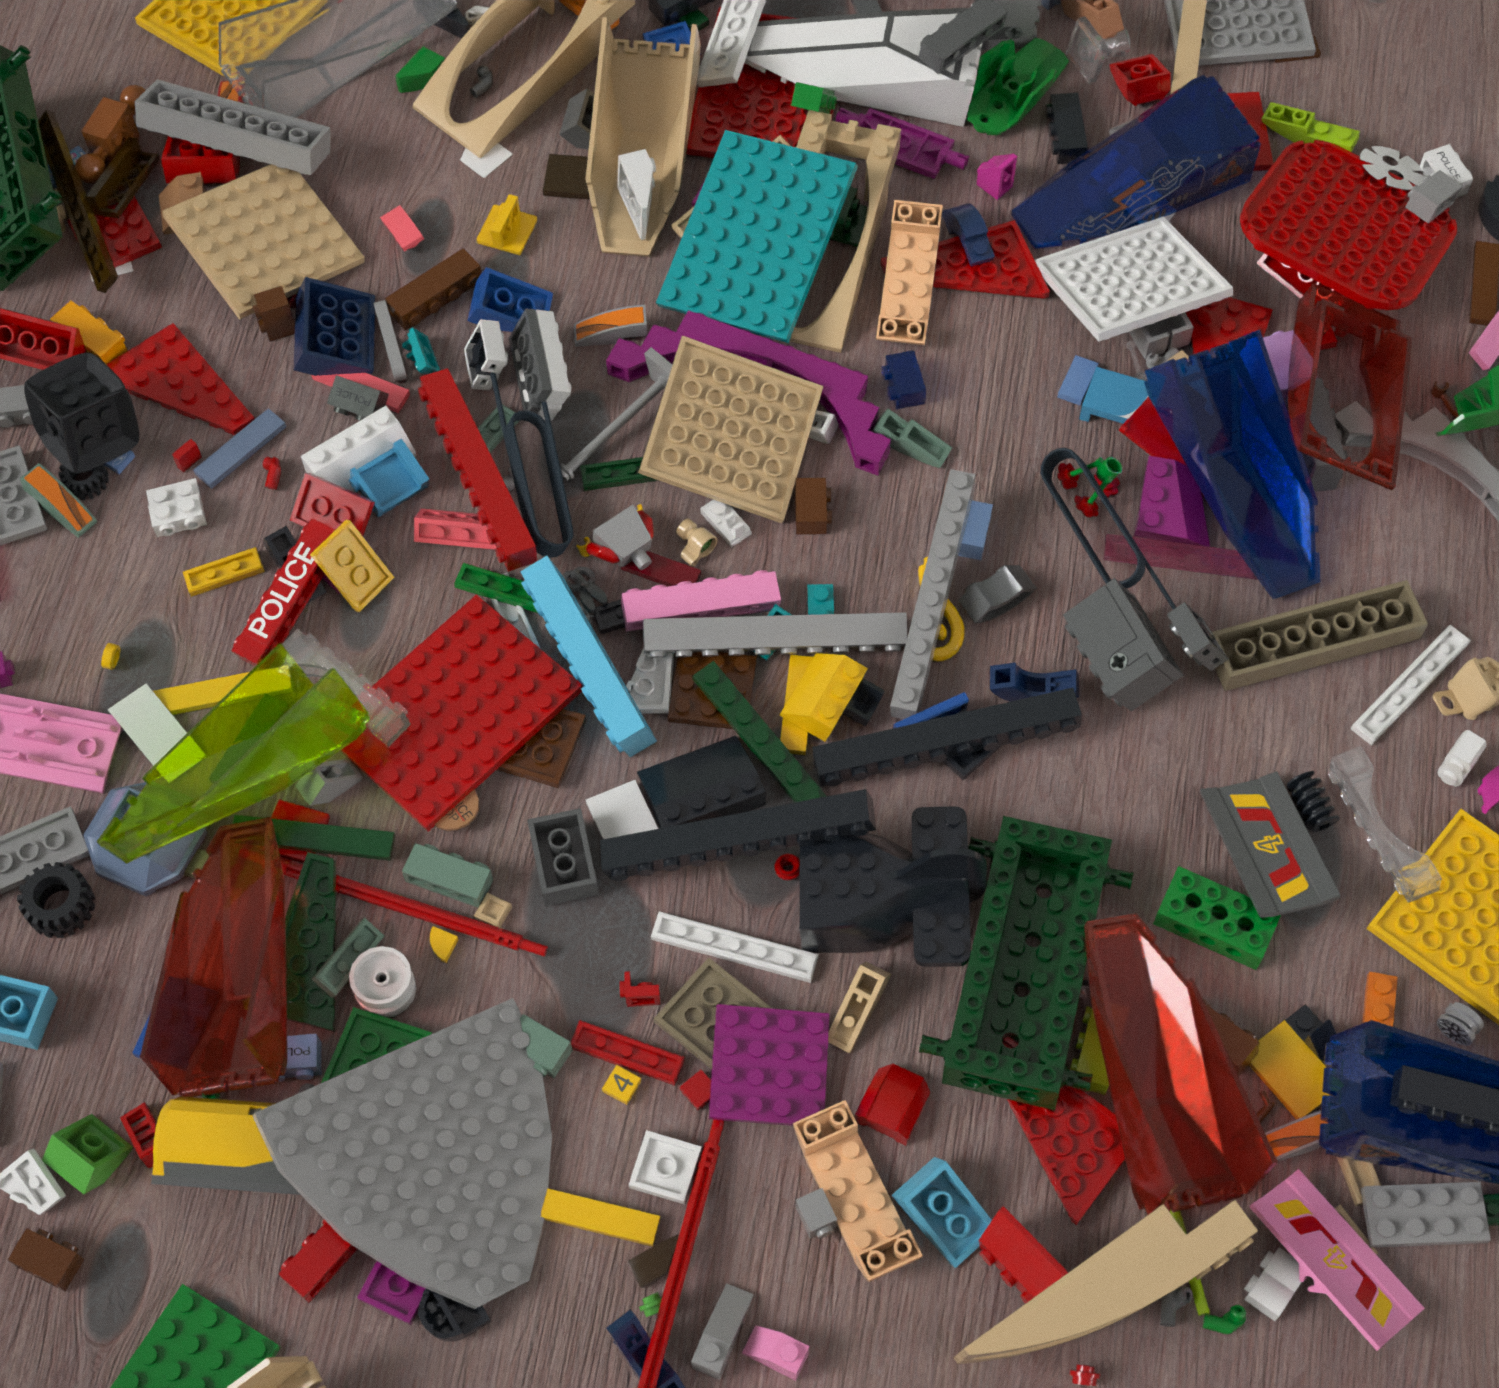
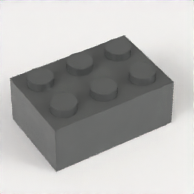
M581 808L527 819L545 906L599 895Z

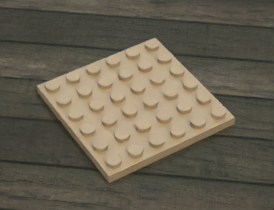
M270 164L163 210V218L239 320L255 313L252 305L257 304L254 297L256 293L282 286L286 298L297 294L305 277L326 281L364 263L365 257L302 175L297 171L279 168L276 165Z
M682 336L638 473L782 523L785 519L823 386Z

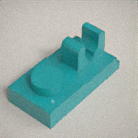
M411 328L407 334L409 339L402 344L404 349L410 351L406 354V358L412 361L416 360L415 367L421 374L427 375L440 371L428 336L415 328Z

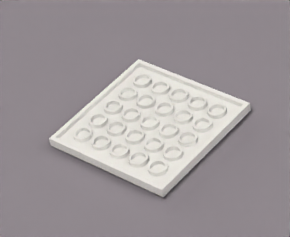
M1164 217L1035 259L1043 279L1098 342L1233 296V287Z

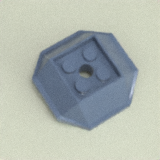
M152 781L111 789L83 835L97 875L144 896H148L156 892L157 889L180 880L208 833L206 827L127 864L102 847L196 804L198 801ZM198 806L150 828L144 835L137 834L113 847L131 858L205 823L201 808Z

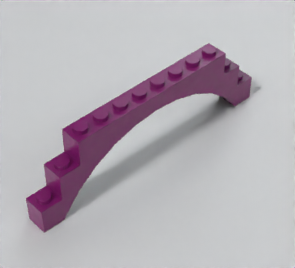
M688 310L676 332L667 327L653 324L642 346L637 345L633 341H625L619 338L606 360L608 375L630 383L649 374L644 353L651 347L673 365L682 336L823 386L819 403L828 413L835 414L838 427L847 440L856 468L878 476L890 453L891 439L881 433L871 432L879 418V407L871 402L862 401L867 392V375L857 370L842 367L838 363L820 359L814 354L798 351L792 346L779 344L770 338L757 336L748 330L738 329L724 322L708 318L702 313Z

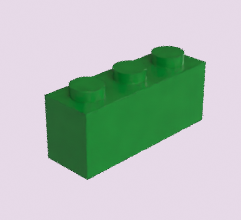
M796 82L791 106L830 114V111L835 109L837 96H834V90Z

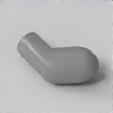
M1172 347L1164 357L1150 353L1146 357V366L1152 371H1159L1161 364L1180 351Z

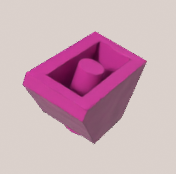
M1015 154L993 156L987 162H983L977 170L976 185L996 200L1001 198L1013 187L1017 156Z

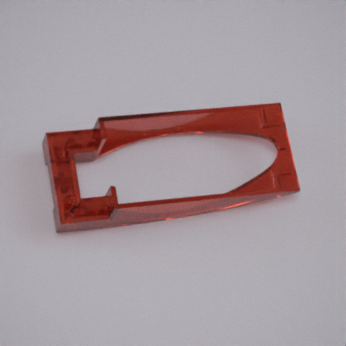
M1312 283L1298 301L1289 363L1288 408L1291 431L1296 448L1304 454L1393 490L1396 487L1413 338L1400 332V320L1377 310L1367 309L1356 301ZM1331 326L1336 328L1334 335L1341 338L1349 333L1362 339L1359 367L1370 402L1373 434L1366 457L1358 462H1351L1350 457H1347L1345 460L1342 459L1327 444V437L1320 435L1310 421L1321 340Z

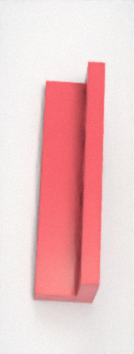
M421 508L414 517V542L494 550L497 548L495 544H490L486 533L488 529L486 525H481L478 514Z

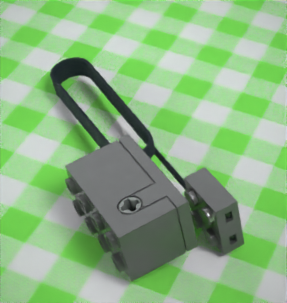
M1057 448L1049 452L1041 464L1040 474L1042 480L1106 585L1064 613L1063 616L1068 623L1065 625L1068 633L1073 638L1076 637L1080 643L1077 645L1078 650L1084 658L1088 657L1092 663L1089 665V669L1097 679L1100 678L1103 685L1101 689L1107 698H1113L1119 707L1124 706L1128 710L1133 711L1174 683V681L1184 676L1136 596L1127 589L1136 585L1142 579L1145 566L1173 609L1167 614L1172 622L1169 627L1177 638L1180 637L1184 642L1181 646L1190 659L1193 657L1199 666L1204 665L1210 671L1227 661L1228 657L1204 619L1185 602L1178 607L1175 606L1085 462L1073 450L1068 448ZM1070 458L1077 461L1134 551L1137 558V567L1129 578L1118 581L1115 578L1111 579L1056 490L1052 482V472L1059 462Z

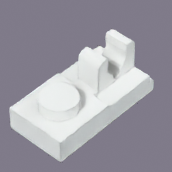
M712 500L700 508L704 518L731 548L752 534L750 527L730 505Z

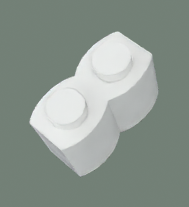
M1470 730L1464 731L1438 769V776L1441 780L1455 787L1461 785L1485 750L1486 740Z
M1280 1247L1274 1254L1268 1251L1259 1265L1264 1268L1259 1278L1253 1275L1244 1288L1248 1292L1244 1300L1274 1321L1281 1315L1301 1284L1299 1280V1263Z

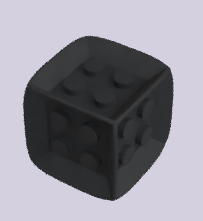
M82 353L69 357L43 369L25 382V398L34 428L45 447L69 471L83 473L125 454L139 443V427L130 394L115 372L94 354Z

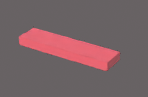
M368 373L336 374L337 376L388 393L389 396L385 406L396 413L400 412L410 396L408 389ZM311 375L313 380L332 387L336 375Z

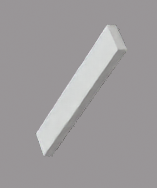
M1449 625L1352 725L1351 730L1372 746L1469 645L1471 640L1452 625Z
M663 912L658 913L651 934V940L809 983L812 981L819 954Z

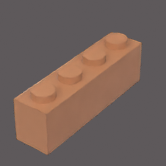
M1061 0L1066 16L1103 39L1112 38L1118 32L1124 30L1119 6L1112 0Z

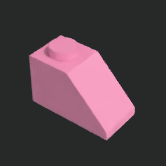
M755 1325L742 1354L796 1381L808 1357L809 1346L782 1332Z

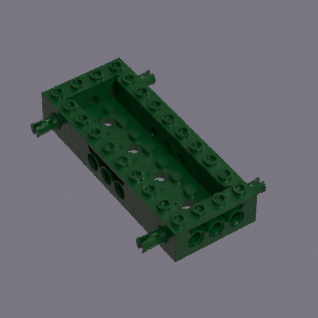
M0 45L1 291H4L63 237L56 208L63 201L59 200L61 195L52 189L26 61L31 58L28 54L31 52L23 45H20L14 52Z
M1003 816L998 840H995V842L971 836L968 849L978 852L983 857L991 858L992 866L952 1034L948 1041L923 1034L919 1047V1053L944 1057L942 1084L1055 1110L1060 1088L1063 1089V1086L1086 1092L1090 1091L1093 1074L1067 1069L1065 1062L1089 953L1084 926L1095 924L1102 886L1111 884L1130 890L1134 872L1113 869L1107 864L1112 839ZM1040 888H1046L1051 892V896L1042 898L1037 895L1036 891ZM1033 936L1038 938L1041 944L1031 947L1027 945L1025 939ZM1018 986H1024L1030 993L1026 997H1019L1015 994L1014 989ZM1006 1037H1013L1018 1041V1045L1015 1048H1007L1002 1043V1040Z

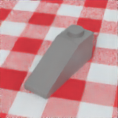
M726 1283L692 1358V1369L716 1379H721L754 1294Z

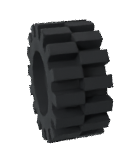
M104 464L92 469L93 474L83 481L75 480L76 475L79 473H73L63 465L59 467L61 472H58L61 483L77 498L79 496L81 500H85L87 495L89 499L94 498V493L99 496L101 494L100 488L105 490L107 487L105 483L109 482V475Z

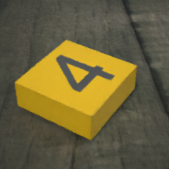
M616 1065L604 1084L602 1092L627 1105L641 1083V1078Z

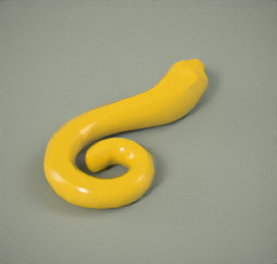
M928 557L924 558V564L918 568L920 586ZM949 599L947 600L944 616L950 624L951 637L945 646L935 648L932 661L941 662L950 659L960 650L964 641L965 628L963 620ZM941 624L938 639L943 641L947 637V630Z

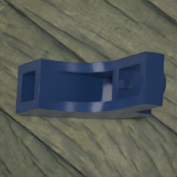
M966 203L942 212L949 235L954 233L958 235L971 267L994 260L995 255L987 237V226L975 206Z
M1016 662L990 666V690L996 696L1011 702L1072 687L1076 698H1079V673L1076 669L1052 673H1033L1023 670Z
M630 1309L606 1329L614 1340V1344L640 1380L651 1339ZM663 1359L656 1388H685L677 1373Z

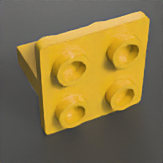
M509 194L505 203L502 202L500 206L493 205L477 237V243L521 255L537 223V216L520 212L518 196Z

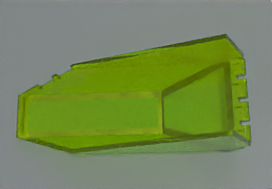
M279 643L142 777L146 782L137 798L134 795H129L126 801L131 806L121 820L114 817L96 842L100 847L127 864L279 793L356 740L367 729L365 725L370 721L369 712L334 668H331L314 685L285 647Z

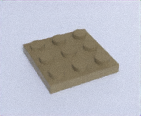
M708 958L654 1017V1023L712 1069L716 1005L771 1007L712 959Z

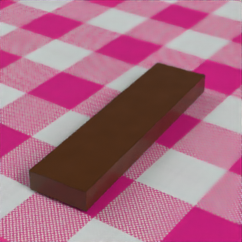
M1483 241L1475 242L1469 323L1488 326L1496 315L1499 244Z

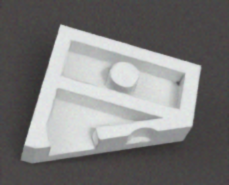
M35 1149L25 1152L0 1173V1189L10 1194L12 1200L24 1203L28 1209L38 1215L46 1213L66 1196Z

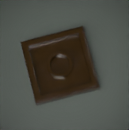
M549 154L542 190L543 196L590 200L586 183L588 157Z

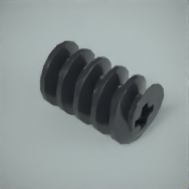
M1308 771L1291 779L1286 787L1292 793L1291 798L1296 802L1297 810L1301 811L1300 817L1302 820H1305L1304 825L1306 829L1317 832L1334 825L1340 820V817L1338 815L1330 817V814L1336 809L1334 806H1325L1331 799L1330 797L1321 798V795L1326 792L1325 787L1316 788L1322 780L1320 778L1312 779L1311 777L1315 772Z

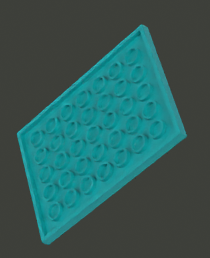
M725 130L657 298L656 304L658 307L686 314L688 310L702 313L708 318L724 322L738 329H745L757 335L789 343L857 171V164L848 160Z

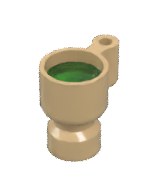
M690 519L682 521L676 530V534L680 538L688 540L686 547L681 553V558L692 567L698 563L701 557L709 555L717 544V537L703 527L697 528V525Z

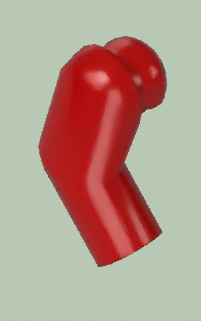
M266 457L263 460V468L268 470L264 487L277 490L281 476V463L277 457Z

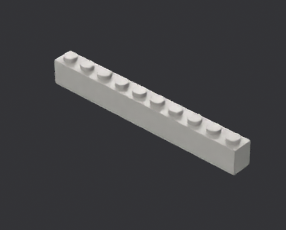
M950 469L890 705L891 717L905 719L920 712L975 491L976 474Z
M906 612L643 620L644 654L650 653V658L666 657L665 653H676V657H691L692 652H702V656L709 657L718 656V652L729 651V656L744 655V651H755V655H769L771 650H781V654H796L799 649H807L808 654L823 653V649H833V653H847L849 648H859V652H874L875 647H885V651L895 652L901 651V647H904L907 642Z

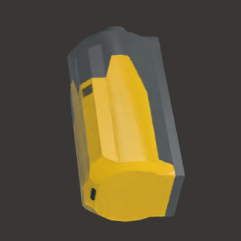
M178 1097L170 1099L161 1109L154 1136V1163L151 1184L301 1195L277 1170L253 1119L254 1113L276 1103Z

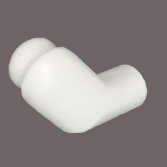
M474 6L465 12V19L469 24H475L489 8Z

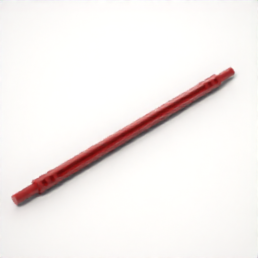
M246 848L241 849L240 858L263 865V868L266 869L265 854ZM274 855V872L295 879L299 878L303 864ZM336 875V892L516 951L522 949L543 957L547 953L548 946L524 939L521 934Z
M713 1120L708 1141L703 1144L637 1388H656L720 1152L718 1144L724 1120Z

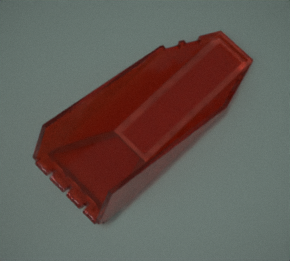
M270 817L220 826L206 849L209 857L203 868H195L192 873L196 880L189 892L182 891L179 896L140 1058L172 1096L178 1095L179 1092L180 1097L201 1096L202 1093L210 1095L227 1092L228 1089L234 1091L253 1088L255 1084L258 1087L277 1084L279 1076L285 1075L288 1061L285 881L274 824Z
M1137 913L1087 921L1084 925L1091 1004L1131 1188L1139 1209H1145L1147 1215H1149L1164 1204L1169 1212L1171 1210L1174 1213L1195 1208L1196 1205L1201 1207L1219 1203L1221 1200L1228 1201L1242 1198L1243 1191L1244 1194H1250L1275 1167L1278 1161L1192 978L1186 980L1174 966L1176 959L1172 955L1166 957L1154 943L1157 937Z

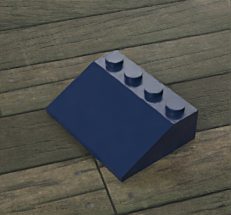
M305 277L296 294L293 370L314 376L352 373L372 374L374 371L375 295Z

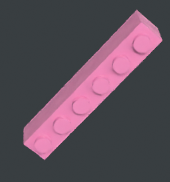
M760 570L753 573V575L746 576L733 574L728 578L718 580L711 577L697 583L683 581L676 586L666 587V585H656L648 590L634 588L627 590L621 595V608L626 632L643 629L644 619L730 617L771 611L775 604L780 606L781 602L775 571L768 572L766 570Z

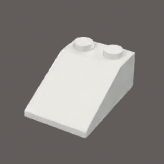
M646 149L618 156L617 188L641 240L646 239L652 188H655L653 172H656L654 159L649 158Z

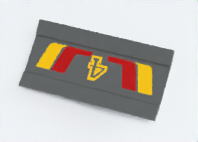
M1277 771L1256 780L1221 788L1200 789V794L1259 917H1274L1325 905L1340 899V893Z

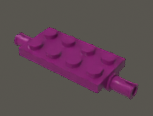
M841 107L837 113L836 122L848 124L849 120L858 121L859 127L876 130L878 124L900 128V148L895 164L932 179L936 178L945 163L965 170V166L969 162L968 155L952 150L954 147L953 139L869 108L866 114L860 113L858 115Z

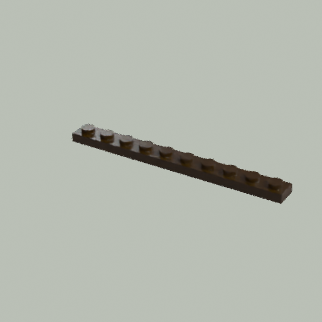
M45 110L38 120L45 156L97 291L106 293L116 282L118 274L91 205L87 200V195L75 169L54 112Z

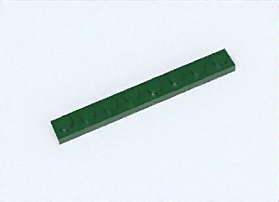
M714 661L693 675L692 680L794 802L826 797L825 793Z

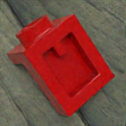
M630 971L624 972L625 981H619L620 998H626L627 1007L661 1005L659 984L654 985L651 982H641L637 986H632Z

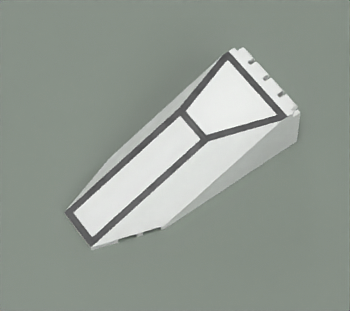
M968 8L886 11L758 22L744 63L763 73L769 70L781 76V82L785 84L789 80L795 84L800 82L834 90V96H837L838 101L964 127L974 90L973 85L976 81L982 44L943 72L937 74L918 57L921 48L920 43L926 35L933 34L943 23L947 24L959 12H964Z

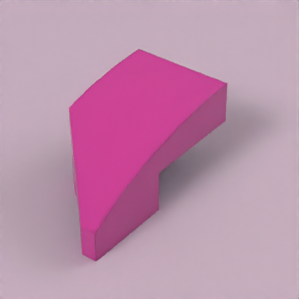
M1499 765L1482 779L1483 783L1477 789L1478 795H1481L1484 805L1481 809L1484 814L1488 813L1499 803Z

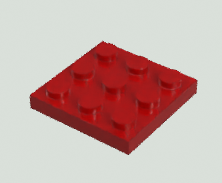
M135 196L119 218L94 215L115 268L162 248L158 237ZM118 203L111 205L108 208L115 209ZM69 219V220H67V222H68L69 227H70V229L72 230V232H73V234H74V236H75V238H76V240H77V242H78V239H77V237H76L75 231H74L73 226H72V224H71V221H70V219Z

